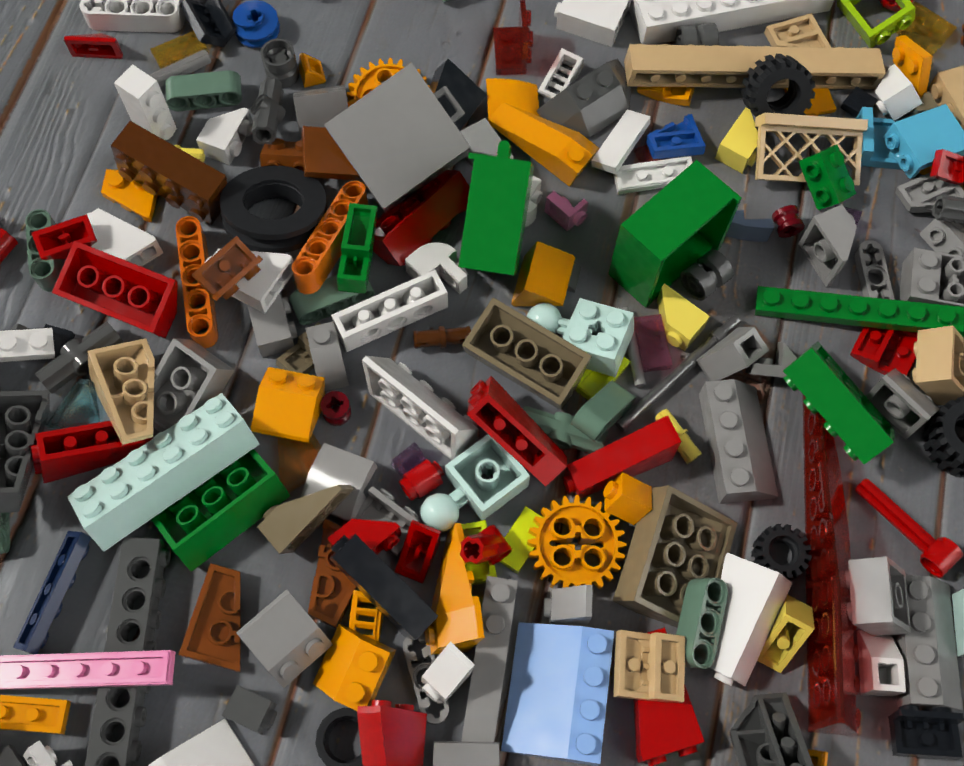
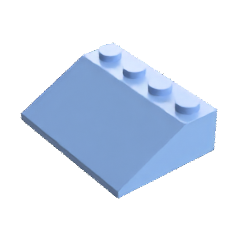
M518 623L501 746L502 752L591 766L600 765L614 631L585 626Z

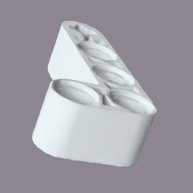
M81 0L79 4L87 25L96 31L175 33L183 28L185 22V14L180 7L183 0Z

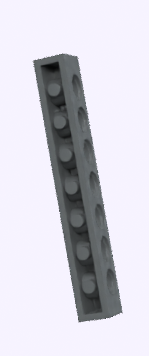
M123 538L104 652L156 651V642H153L154 633L161 623V611L158 610L159 600L164 597L166 589L163 573L164 567H168L170 562V550L167 549L168 546L161 539ZM144 566H150L148 575L138 579L140 569ZM145 596L144 605L140 609L134 610V601L138 597ZM139 627V637L135 641L129 642V632L133 628ZM151 686L98 687L85 766H108V763L114 758H117L119 761V766L135 765V761H138L142 748L141 741H138L140 727L145 725L147 716L146 707H143L145 694L149 693ZM128 691L130 694L128 704L119 708V696L123 692ZM122 724L125 729L124 735L119 741L115 742L112 737L113 730Z

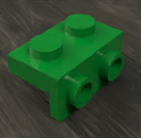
M837 144L799 161L818 210L839 204L857 194L854 188V181L848 173L844 156Z

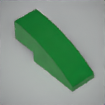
M349 204L337 274L338 291L362 294L367 292L376 229L377 206Z

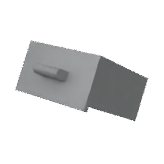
M412 62L324 124L333 140L385 213L399 205L460 160L466 158L471 148L454 124L456 120L465 114L447 86L442 87L433 94ZM443 95L448 98L457 111L452 117L447 114L438 101V98Z

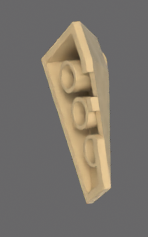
M146 338L88 350L90 378L122 445L152 438L155 358Z

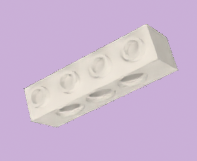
M433 270L331 316L335 330L346 352H349L447 308L448 292L436 270Z

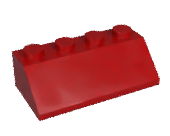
M446 170L389 212H384L376 220L373 252L387 264L401 267L405 265V259L419 247L431 243L432 237L437 232L446 229L457 214L467 210L470 186L461 172Z
M75 240L52 290L53 294L165 339L177 314L178 281Z

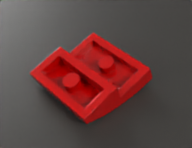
M864 327L850 355L883 375L896 368L900 373L908 377L916 362L914 343L917 342L918 333Z

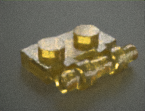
M915 1L913 3L915 6V20L908 28L898 30L896 33H898V36L906 35L933 56L953 35L957 27Z

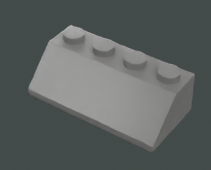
M736 379L706 381L699 393L719 504L778 498L756 387Z
M906 575L911 634L892 635L904 659L906 692L896 695L897 708L903 705L919 706V709L948 707L953 711H962L950 585L931 576Z

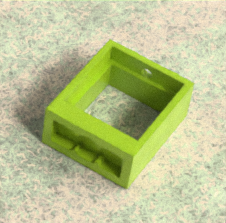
M837 0V7L869 48L882 45L892 34L898 30L908 28L915 20V6L910 0H895L901 10L871 29L854 7L861 0Z

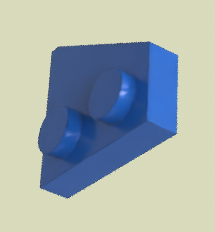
M692 114L684 116V121L677 125L671 122L665 125L663 129L649 133L646 141L652 159L703 155L706 147Z

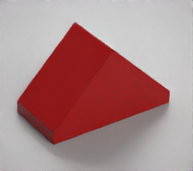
M87 214L31 232L42 260L66 259L74 240L90 247L97 242Z

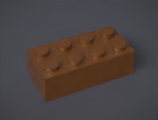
M128 122L111 144L118 173L127 181L132 182L134 180L142 184V187L148 193L164 197L171 206L177 209L181 207L200 222L206 221L212 225L221 213L220 196L227 185L226 175L134 122Z

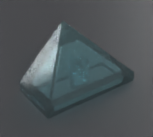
M79 378L45 426L51 430L100 422L94 382L89 379Z

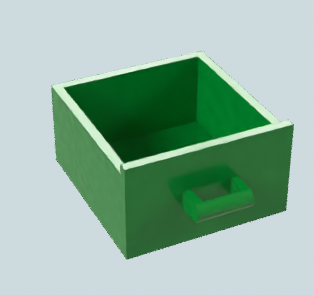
M506 140L499 142L497 156L469 152L468 159L473 162L458 267L514 276L519 269L534 166L531 161L510 159L511 145Z
M698 160L694 161L620 225L608 274L642 306L648 307L658 298L664 283L670 287L680 278V274L692 263H697L698 259L709 250L714 249L718 251L721 248L742 197Z

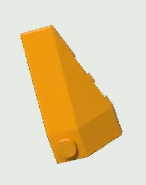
M504 102L487 120L493 128L569 187L600 149L580 132Z
M455 523L447 533L431 609L438 617L425 630L426 645H430L431 655L440 654L450 641L462 653H465L485 638L479 597L472 596L471 593L474 582L473 571L466 570L465 565L467 562L465 563L460 556V542L465 539L461 523Z

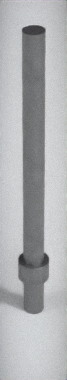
M733 315L721 327H716L708 334V339L616 422V426L624 432L698 364L696 359L741 324L740 318Z

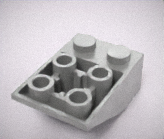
M914 247L902 263L899 300L964 307V257Z

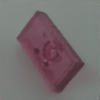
M661 314L634 317V331L643 372L671 369L672 360Z

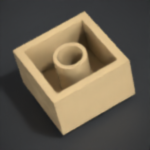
M953 325L918 330L917 342L914 343V354L916 356V367L912 371L914 383L937 406L945 405L950 400L955 401L958 397H964L963 336Z

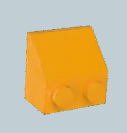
M268 367L258 388L251 431L309 443L321 413L320 402L325 396V378Z
M338 624L331 640L333 645L327 650L313 684L334 701L357 711L358 706L372 705V700H375L396 649Z

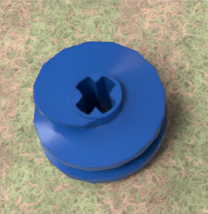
M251 0L238 5L233 11L236 36L244 46L262 48L266 42L277 38L280 32V23L276 10L270 4L264 1Z

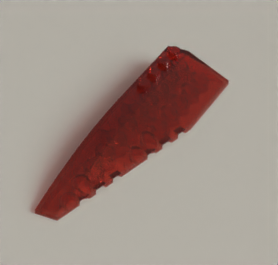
M803 402L805 536L808 538L805 544L806 546L811 545L812 549L808 553V555H812V558L806 569V604L813 609L815 627L807 638L808 732L847 736L857 733V728L860 727L861 723L860 710L856 708V695H858L860 689L859 677L855 675V663L859 655L858 646L854 643V631L857 626L853 625V621L849 620L847 613V603L851 602L850 589L847 588L845 571L849 570L848 560H851L847 511L834 437L824 427L823 424L826 420L820 413L813 414Z

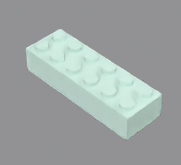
M220 393L218 396L207 400L203 406L191 414L183 416L179 422L167 430L155 435L152 440L140 448L131 451L125 458L113 466L104 469L101 474L88 483L77 487L67 497L84 530L104 552L260 444L245 420L223 393Z

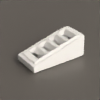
M561 48L542 82L538 94L551 100L557 94L546 90L548 86L561 92L573 84L584 67V58ZM564 63L572 67V71L562 67V64ZM560 71L568 75V78L557 74V72ZM553 78H554V79H556V80H558V81H560V82H563V83H565V84H564L563 86H561V85H559V84L553 82L552 80H553Z

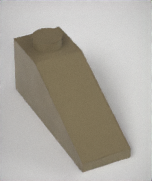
M338 484L295 500L275 505L263 515L264 520L257 528L279 554L293 553L342 503L354 488L351 485Z

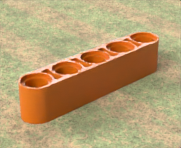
M349 181L342 186L294 260L291 267L297 290L300 293L313 294L317 292L341 256V244L349 204L369 205L366 187L362 182Z
M186 216L181 218L176 224L186 325L193 341L203 348H210L218 340L214 299L199 283L192 284L195 281L192 274L209 257L207 240L199 220L192 216ZM205 304L202 308L195 309L197 305ZM208 328L205 333L198 334L200 330Z

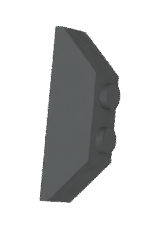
M618 59L606 62L565 88L537 109V113L544 119L580 132L586 138H590L621 118L627 109L630 110L631 86H627L625 69Z
M787 692L754 695L750 705L744 710L730 730V738L738 765L813 766Z

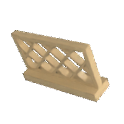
M763 113L756 117L755 128H758L755 180L807 183L803 172L798 176H793L787 169V166L795 159L798 162L803 158L800 154L809 146L815 154L820 152L821 150L814 141L819 136H825L832 144L831 146L838 145L840 152L844 156L845 163L847 162L852 168L854 186L860 185L863 132L868 129V119ZM766 132L775 133L781 140L772 150L765 142ZM794 134H800L806 142L798 151L788 141ZM846 137L854 138V149L849 154L839 144ZM782 145H785L793 155L784 164L775 154ZM771 157L779 169L774 174H763L764 162Z

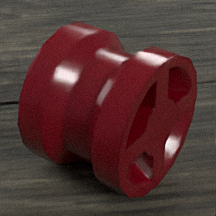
M796 205L784 206L772 214L773 222L778 225L777 233L781 238L794 236L805 228L803 220L798 217L799 210Z
M331 391L320 402L323 417L330 425L341 426L350 419L352 414L351 406L344 393Z

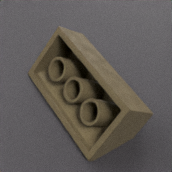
M494 297L462 344L467 354L561 411L577 388L592 358L590 354Z

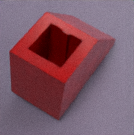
M352 518L330 535L328 540L330 545L333 546L343 535L349 538L351 535L356 534L377 555L382 550L387 552L395 547L400 541L399 537L402 534L400 526L396 522Z

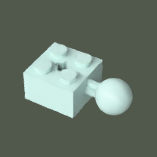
M579 298L571 319L562 318L559 310L549 303L537 304L527 314V318L554 334L563 335L562 338L590 354L592 358L586 369L616 377L634 333L633 312Z
M487 434L445 465L446 477L456 490L449 495L436 493L426 498L420 510L422 522L441 532L447 531L457 522L459 509L465 504H468L480 520L483 521L529 486L530 475L512 455ZM482 474H485L486 476H490L492 474L493 478L484 479L482 478Z

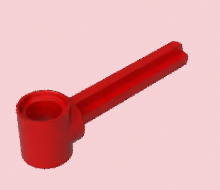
M869 479L862 480L855 488V491L923 552L920 555V562L932 575L942 578L963 557V552L956 543L946 537H938L935 540Z

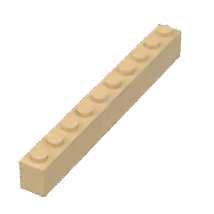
M629 44L624 60L627 86L745 88L746 86L742 82L744 77H749L747 73L749 68L754 69L757 66L755 62L759 59L763 62L765 61V56L772 55L775 58L776 54H783L785 57L789 55L801 63L813 76L811 79L815 81L816 86L813 89H855L856 86L860 89H876L886 72L880 48ZM789 79L779 80L771 88H788Z

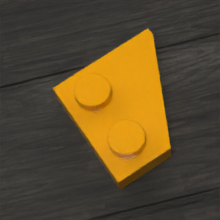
M906 35L898 36L892 51L893 62L913 84L921 99L924 93H927L933 56Z
M106 169L101 189L103 197L113 203L120 204L122 208L129 212L132 211L138 214L146 222H152L158 194L152 195L142 187V184L134 180L132 182L127 181L118 173V170Z

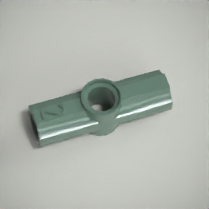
M524 405L523 410L560 449L569 450L574 448L592 453L604 447L608 431L594 442L571 425V421L574 418L573 415L563 412L551 414Z

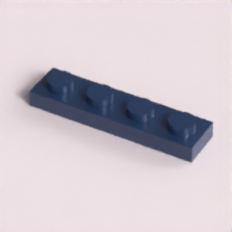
M77 531L67 532L13 648L30 654H38L39 650L45 646L49 637L48 630L53 620L59 616L62 610V600L66 591L75 582V572L79 563L89 552V542L91 540L89 535Z

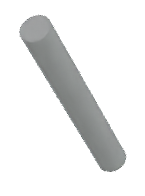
M629 307L620 308L622 310L630 311ZM634 330L627 352L629 361H631L630 366L635 388H642L646 386Z

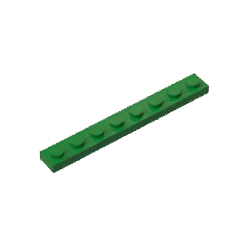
M764 286L757 287L755 315L917 333L918 330L953 325L964 337V307Z

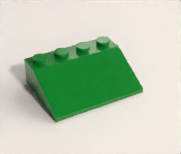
M818 341L783 370L786 374L783 379L793 391L798 389L806 397L803 402L813 414L820 413L826 420L823 424L826 430L834 438L839 435L846 444L843 447L844 450L854 461L859 459L863 464H866L894 443L895 429Z
M252 449L151 520L175 554L192 572L259 521L268 509L275 505H280L291 495L276 473Z

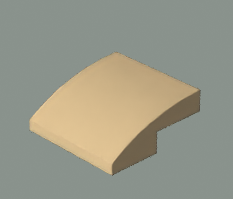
M627 630L616 631L613 697L683 703L685 636L659 632L648 634Z

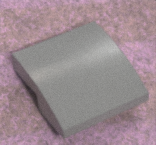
M323 443L309 471L301 497L338 484L351 485L354 490L330 514L348 522L352 518L355 519L364 503L366 496L363 492L377 469V465L374 461Z

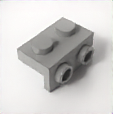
M935 218L920 233V236L934 251L964 257V224L940 221Z
M372 486L368 490L369 496L362 504L355 519L396 522L400 526L402 535L399 537L400 541L389 551L399 557L412 520L419 522L417 520L419 516L411 508L404 506L402 509L394 503L395 498L385 489L381 488L378 491Z

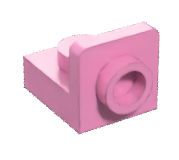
M553 191L546 197L544 212L568 231L574 225L579 226L584 222L587 217L588 201L583 199L575 207H572L567 198L561 197Z

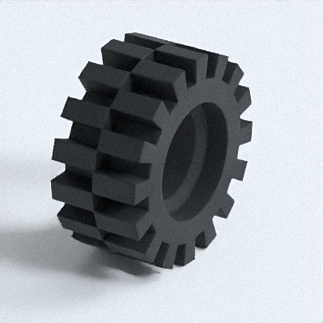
M776 524L774 527L766 528L757 537L752 546L754 549L751 551V557H755L753 563L777 571L789 581H792L808 568V563L812 558V555H808L812 550L811 545L806 546L805 542L808 538L806 536L801 538L798 535L801 532L798 528L793 531L791 530L792 525L786 524L784 527H781V524ZM784 543L790 548L792 552L790 563L779 564L773 560L770 554L772 544Z

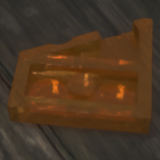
M313 433L309 443L278 437L279 479L289 493L305 484L313 462L321 449V445Z

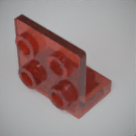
M520 0L518 27L493 28L496 75L526 74L527 64L532 63L531 48H528L533 47V31H530L528 27L531 26V10H526L525 0Z

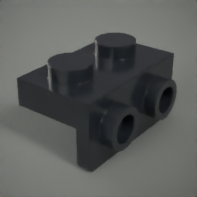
M183 0L180 4L186 20L190 23L196 38L201 43L225 47L236 31V27L221 0H207L206 3Z
M903 705L888 716L893 756L948 760L963 758L958 724L964 721L963 713H954L948 707L932 708L931 711L920 710L919 706Z

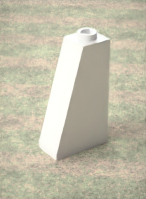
M727 552L721 579L727 585L728 598L715 660L709 668L716 672L714 675L715 679L729 686H732L734 681L746 686L791 588L792 582L777 571Z

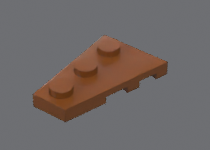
M325 519L308 615L337 629L352 600L353 591L358 588L329 559L335 552L331 550L332 546L328 537L342 526Z
M210 563L178 655L241 673V638L236 633L241 629L240 571Z

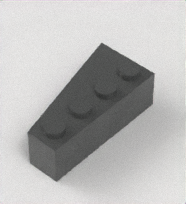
M50 390L0 391V513L20 511L34 465L31 445L37 444L35 433L44 432L50 412Z

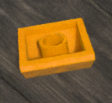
M537 241L523 258L511 304L513 306H535L540 303H549L553 306H563L575 261L574 255Z

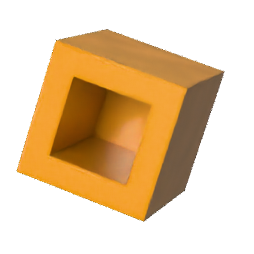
M623 472L613 481H609L603 491V496L605 497L604 511L635 525L652 510L651 486Z

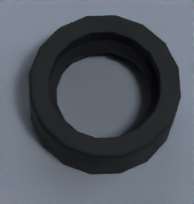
M341 708L332 711L322 720L317 729L315 745L318 756L326 766H363L361 754L349 761L340 760L332 754L328 744L329 734L338 723L346 720L358 723L356 710Z

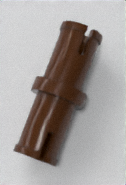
M438 326V329L415 330L413 331L414 347L418 349L440 346V349L446 348V345L463 344L471 332L470 326L446 329L444 326Z

